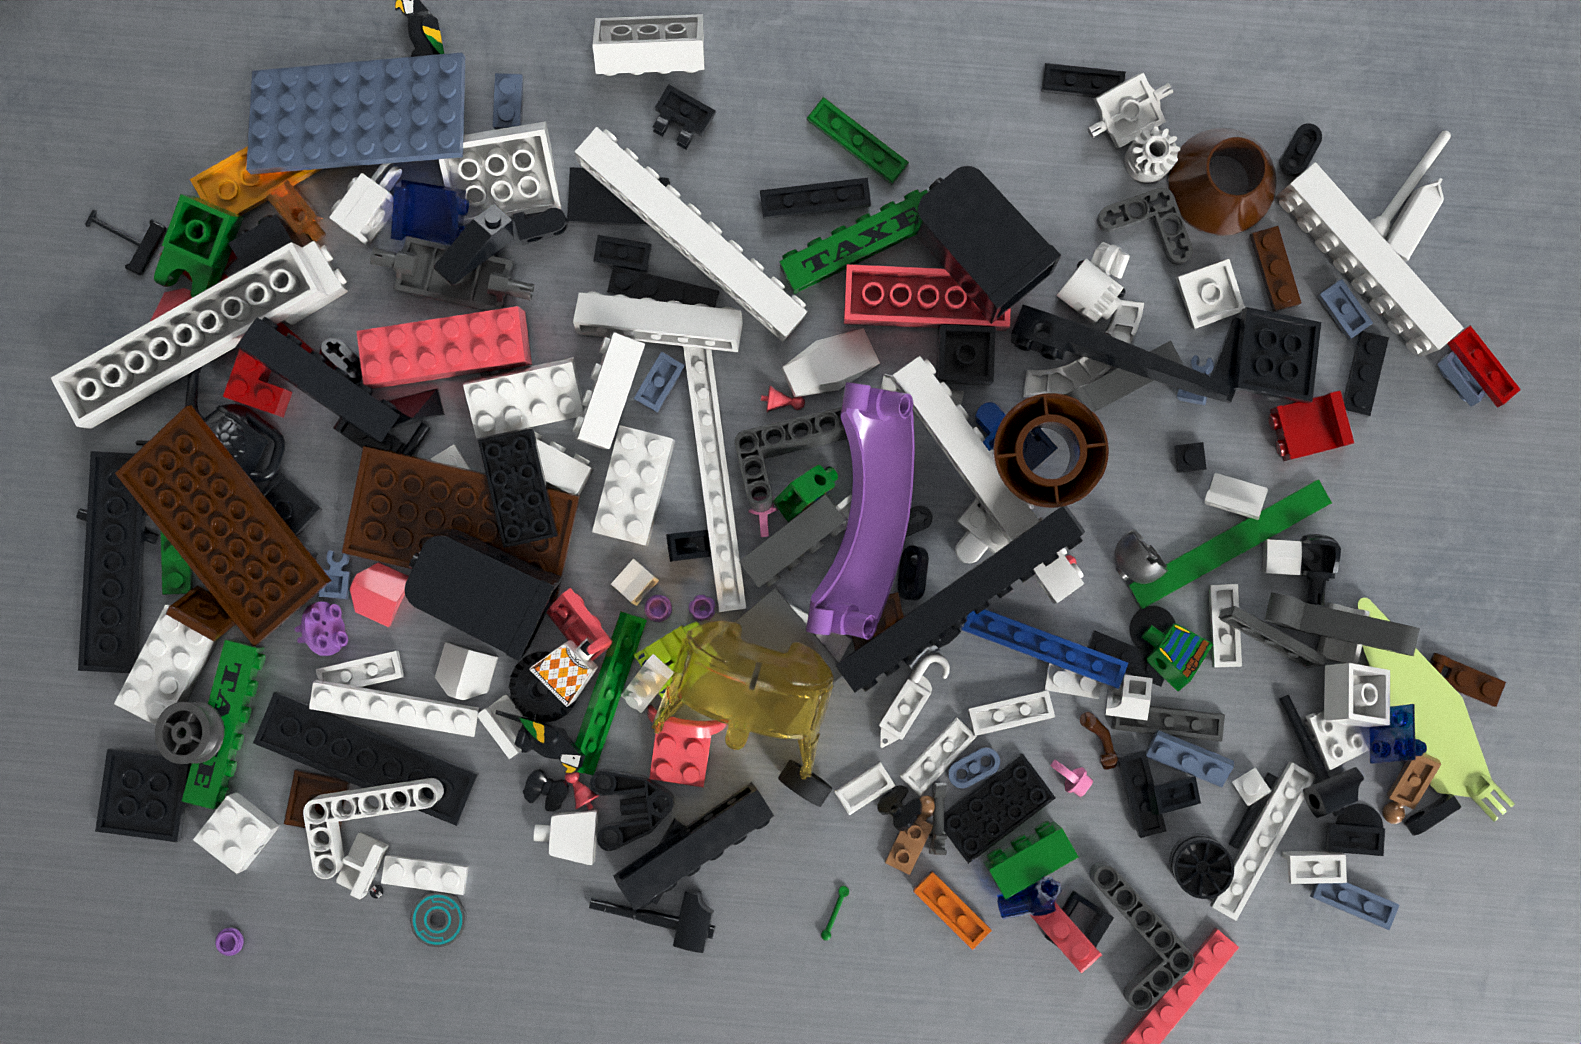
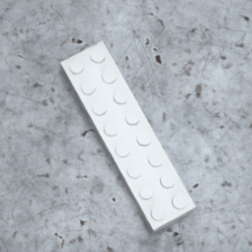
M1316 162L1276 195L1280 206L1286 212H1291L1298 220V226L1305 233L1311 234L1316 240L1315 244L1318 249L1323 253H1328L1334 260L1335 268L1339 272L1345 273L1352 280L1353 288L1369 299L1371 308L1386 318L1388 327L1395 334L1402 336L1406 341V347L1414 355L1422 357L1440 350L1464 329Z

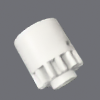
M1157 126L1150 130L1144 129L1128 147L1124 157V164L1128 174L1134 180L1145 184L1155 183L1161 180L1178 161L1177 154L1180 151V147L1176 146L1175 143L1177 137H1171L1168 134L1169 129L1166 128L1164 131H1161Z
M1086 258L1056 296L1094 325L1101 317L1107 321L1118 308L1122 300L1117 296L1124 287Z

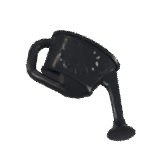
M203 366L189 373L185 407L192 405L252 482L270 480L278 472L285 451V439L281 432L249 408L238 404L218 405L215 411L203 417L198 409L199 373H201ZM249 423L274 441L270 463L265 470L260 472L255 471L269 441L250 427Z

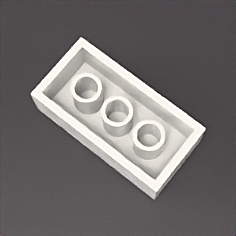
M574 357L469 379L463 384L476 439L576 418L577 416H582L585 406L581 405L583 395Z
M619 425L592 530L593 533L644 546L649 545L675 443L674 439Z
M170 605L164 606L114 703L156 725L159 716L168 706L177 702L188 701L220 639L219 637L213 642L166 615Z

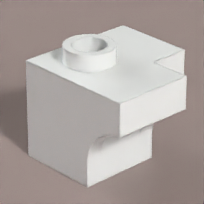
M1124 675L1123 683L1119 689L1114 687L1108 688L1105 715L1147 720L1153 678Z

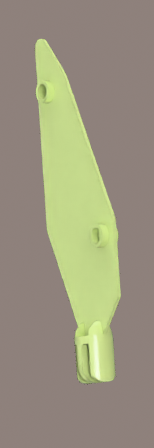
M1364 597L1358 601V609L1369 611V617L1390 621L1370 599ZM1362 645L1370 667L1390 670V728L1401 755L1408 760L1412 751L1416 749L1439 759L1442 765L1430 783L1437 793L1471 797L1493 822L1498 820V817L1485 805L1482 799L1486 798L1502 815L1507 811L1491 794L1493 790L1511 808L1515 803L1491 779L1463 697L1416 648L1414 656Z

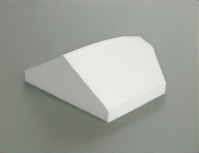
M445 642L435 679L448 696L460 700L488 693L498 657Z

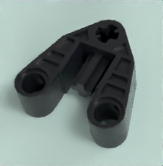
M603 768L598 770L590 780L591 790L600 796L646 793V796L620 799L621 816L648 813V817L626 819L621 822L604 825L597 835V842L601 849L605 851L616 850L650 834L671 812L675 804V798L671 791L654 780L649 779L646 775ZM598 776H608L611 781L610 788H600L597 784ZM659 796H664V800L667 798L669 801L664 809H660V805H655ZM607 830L614 831L618 837L617 842L613 844L607 843L603 837L604 832Z

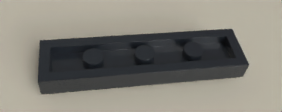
M868 177L760 190L763 219L871 207Z
M613 266L607 290L608 294L625 295L633 299L652 298L660 302L679 301L682 304H706L716 308L719 290Z

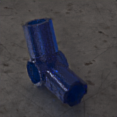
M1052 876L1042 877L1038 883L1028 886L1007 899L1002 894L997 895L998 908L1002 919L1006 920L1029 914L1041 916L1055 912L1054 902L1062 892L1061 883L1054 880Z

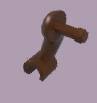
M1090 712L1083 713L1080 716V724L1095 733L1102 742L1105 754L1100 755L1103 769L1115 768L1117 766V754L1114 751L1109 730L1094 714Z

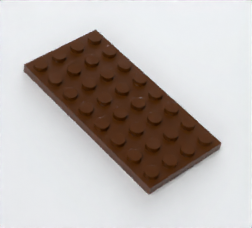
M192 405L184 407L115 473L253 646L262 642L332 581Z
M365 445L362 450L342 553L409 568L412 557L416 552L419 553L427 540L444 530L457 529L538 568L563 577L580 495L548 488L559 535L503 548L486 473ZM559 586V588H558V590H557V592H556V594H555V596H554L552 602H555V601L558 599V595H559V591H560V586Z

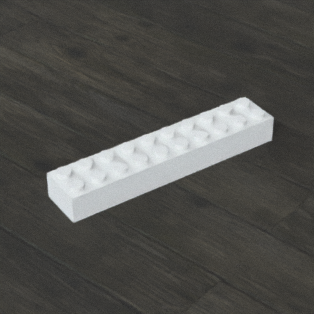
M596 127L575 151L578 164L780 341L784 342L804 319L807 313L804 309L806 304L796 295L790 297L784 292L785 286L774 276L771 279L763 273L764 267L754 258H751L749 261L743 256V249L735 241L730 240L727 242L721 236L722 230L711 221L707 224L700 217L702 213L694 205L689 203L686 206L679 197L681 195L671 185L668 184L665 187L658 180L660 176L649 166L644 169L637 161L639 158L627 147L625 150L620 148L616 143L618 141L611 132L607 129L602 132Z
M291 242L51 377V380L75 425L91 429L235 348L257 317L261 320L267 317L278 324L328 296L303 248Z

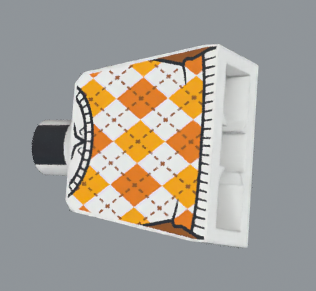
M589 637L579 646L572 640L567 641L529 669L566 707L577 699L598 668L590 659L594 654L591 655L587 652V647L594 642Z

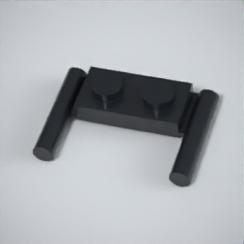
M339 418L333 429L361 448L367 445L410 456L414 454L431 429L421 422L409 442L405 444L389 432L381 443H377L342 418Z

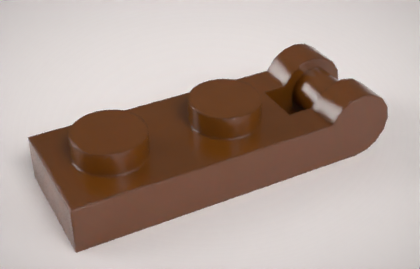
M1433 653L1431 661H1433L1432 666L1440 674L1444 666L1448 668L1444 678L1458 693L1491 707H1497L1506 684L1505 681L1454 661L1444 655Z

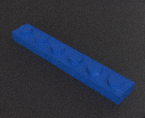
M986 609L977 615L974 611L969 613L967 616L968 621L965 622L962 631L1116 689L1120 688L1128 666V662Z

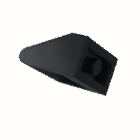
M1073 890L1062 910L1070 917L1080 901L1096 912L1084 935L1097 947L1114 917ZM1046 934V935H1045V938H1046L1047 940H1049L1050 942H1052L1054 945H1056V944L1050 939V937Z

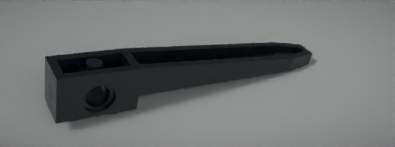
M1024 304L1011 332V343L1015 347L1023 351L1033 350L1039 352L1043 357L1050 360H1055L1056 358L1063 360L1066 351L1200 396L1223 402L1226 401L1230 386L1204 373L1075 321ZM1039 331H1044L1049 334L1046 338H1038L1035 336V334Z

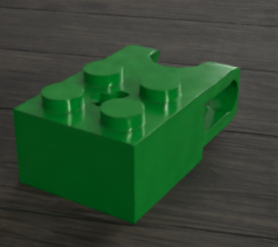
M180 194L162 243L164 248L155 270L154 281L163 287L173 286L177 283L181 274L187 271L192 278L190 293L192 298L220 283L232 251L228 243L233 241L234 236L239 232L244 217L199 197Z

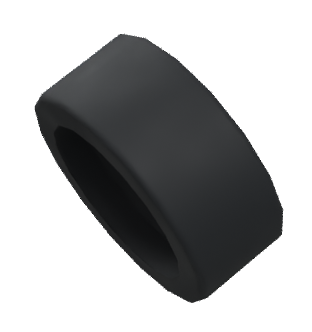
M789 760L778 777L780 782L794 793L819 807L822 806L832 791V787L826 781L793 760Z

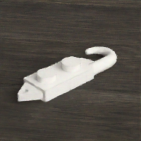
M929 653L916 664L879 723L881 727V748L898 739L903 740L931 695V684L923 676L929 664L932 662L940 663L943 667L942 678H947L950 666L943 655ZM884 738L888 740L887 743H883Z

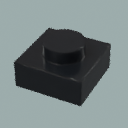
M1204 442L1174 446L1177 473L1207 469Z

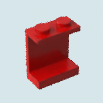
M1341 390L1315 397L1311 403L1296 402L1270 409L1269 424L1271 429L1276 431L1278 439L1276 441V450L1278 455L1283 457V461L1355 443Z

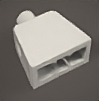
M599 809L554 813L551 816V825H535L534 841L549 842L550 856L593 865L596 855Z

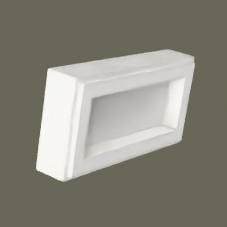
M879 762L834 792L847 813L851 815L893 788L895 784L881 762Z

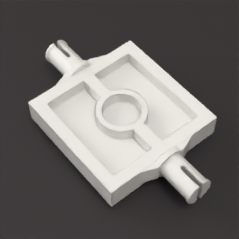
M1139 73L1094 98L1093 100L1100 113L1101 121L1087 128L1088 132H1091L1089 135L1094 138L1106 130L1110 134L1115 147L1120 148L1133 141L1144 129L1150 130L1154 126L1158 127L1165 123L1166 120L1161 111L1160 100L1173 93V89H1169L1171 85L1166 83L1164 86L1154 90L1149 85L1145 74Z

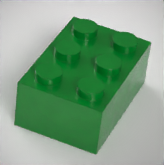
M1049 821L1042 822L1034 828L1036 832L1027 837L1025 834L1020 835L1010 842V847L1003 851L1001 848H998L987 855L988 859L983 863L1005 899L1079 858L1063 828L1055 821L1051 823Z

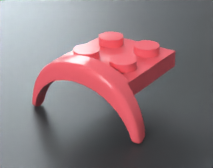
M571 588L562 593L549 607L547 614L568 641L572 640L577 646L587 637L594 641L587 647V652L591 655L594 654L590 658L592 661L611 646L612 640L601 628L598 618L591 615L584 606L583 599L574 593Z
M649 705L647 716L656 726L649 779L704 788L711 736L722 731L727 726L728 718L722 717L711 721L685 720L663 714L652 705Z

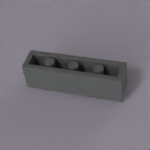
M827 493L742 558L739 563L758 588L764 584L770 587L781 578L778 574L786 567L791 571L802 562L800 556L806 551L813 554L822 547L824 543L821 540L828 534L835 537L846 527L843 523L848 518Z

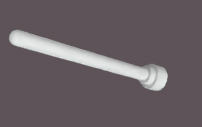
M1442 131L1382 215L1371 219L1370 224L1384 239L1390 232V221L1451 137L1450 132Z

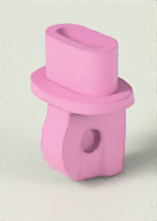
M766 496L753 497V499L756 501H761L766 498ZM774 503L765 512L749 510V513L759 515L761 537H769L768 514L778 511L777 508H774Z
M1054 760L1050 765L1066 778L1064 786L1065 791L1068 793L1074 792L1077 796L1082 797L1093 783V779L1086 775L1087 771L1083 767L1070 771L1057 760Z

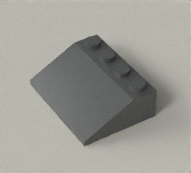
M775 588L709 645L781 729L836 682L842 674L836 667L839 662L814 633L806 631L807 624Z

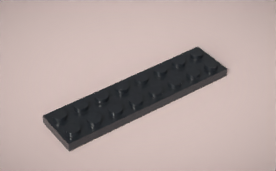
M91 451L78 671L130 673L138 658L146 511L115 474L136 453Z
M279 692L273 693L253 741V744L361 788L427 778L437 779L444 788L442 798L432 807L419 809L418 811L455 826L459 825L479 776L477 772L329 712L309 709V704ZM423 787L424 796L428 799H433V791L428 787ZM396 791L397 800L401 803H406V795L401 791Z

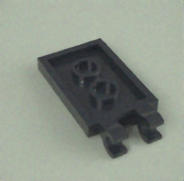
M570 167L568 223L649 226L584 168ZM660 177L658 179L665 187L668 184L670 185L669 178Z
M281 472L261 491L296 536L322 510Z

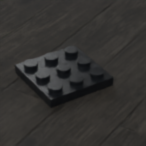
M1249 307L1243 308L1233 389L1302 403L1313 402L1322 322Z
M113 748L107 749L95 832L170 842L181 841L186 802H182L192 763L176 764L159 754Z

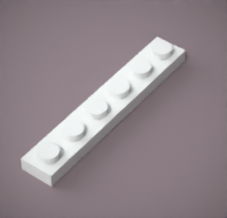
M321 680L313 682L309 709L471 737H474L476 733L477 714L480 709L478 707Z
M1288 762L1233 862L1234 877L1231 885L1224 893L1213 898L1210 904L1211 907L1237 921L1304 799L1303 789L1311 786L1315 779L1314 774L1292 762Z

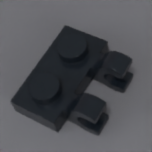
M668 84L655 106V110L660 115L653 125V132L663 137L671 120H674L684 126L676 139L678 142L677 146L687 150L695 133L701 136L704 135L716 114V110Z

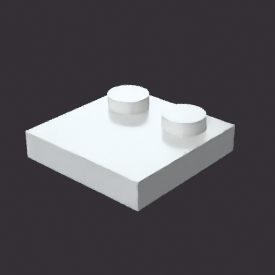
M1225 259L1175 277L1192 329L1242 312V309L1245 308L1230 259Z

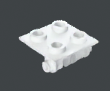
M1324 711L1305 716L1307 720L1305 725L1308 727L1310 734L1315 735L1311 737V740L1317 741V744L1314 746L1325 768H1328V770H1332L1368 751L1359 726L1324 721Z

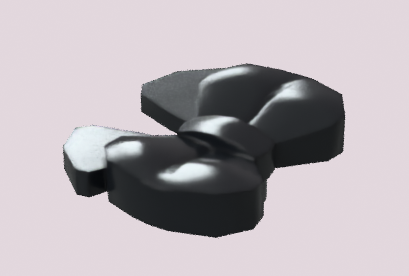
M536 769L528 776L523 795L529 803H533L541 793L546 795L545 809L546 811L554 812L561 808L562 802L568 794L569 785L563 779L554 781L551 778H547L543 770Z
M899 785L892 788L893 791L882 796L877 804V809L882 815L890 814L893 817L894 827L899 831H904L915 823L917 814L920 815L922 812V804L919 798H915L903 805L901 802L905 799L909 790L907 787Z

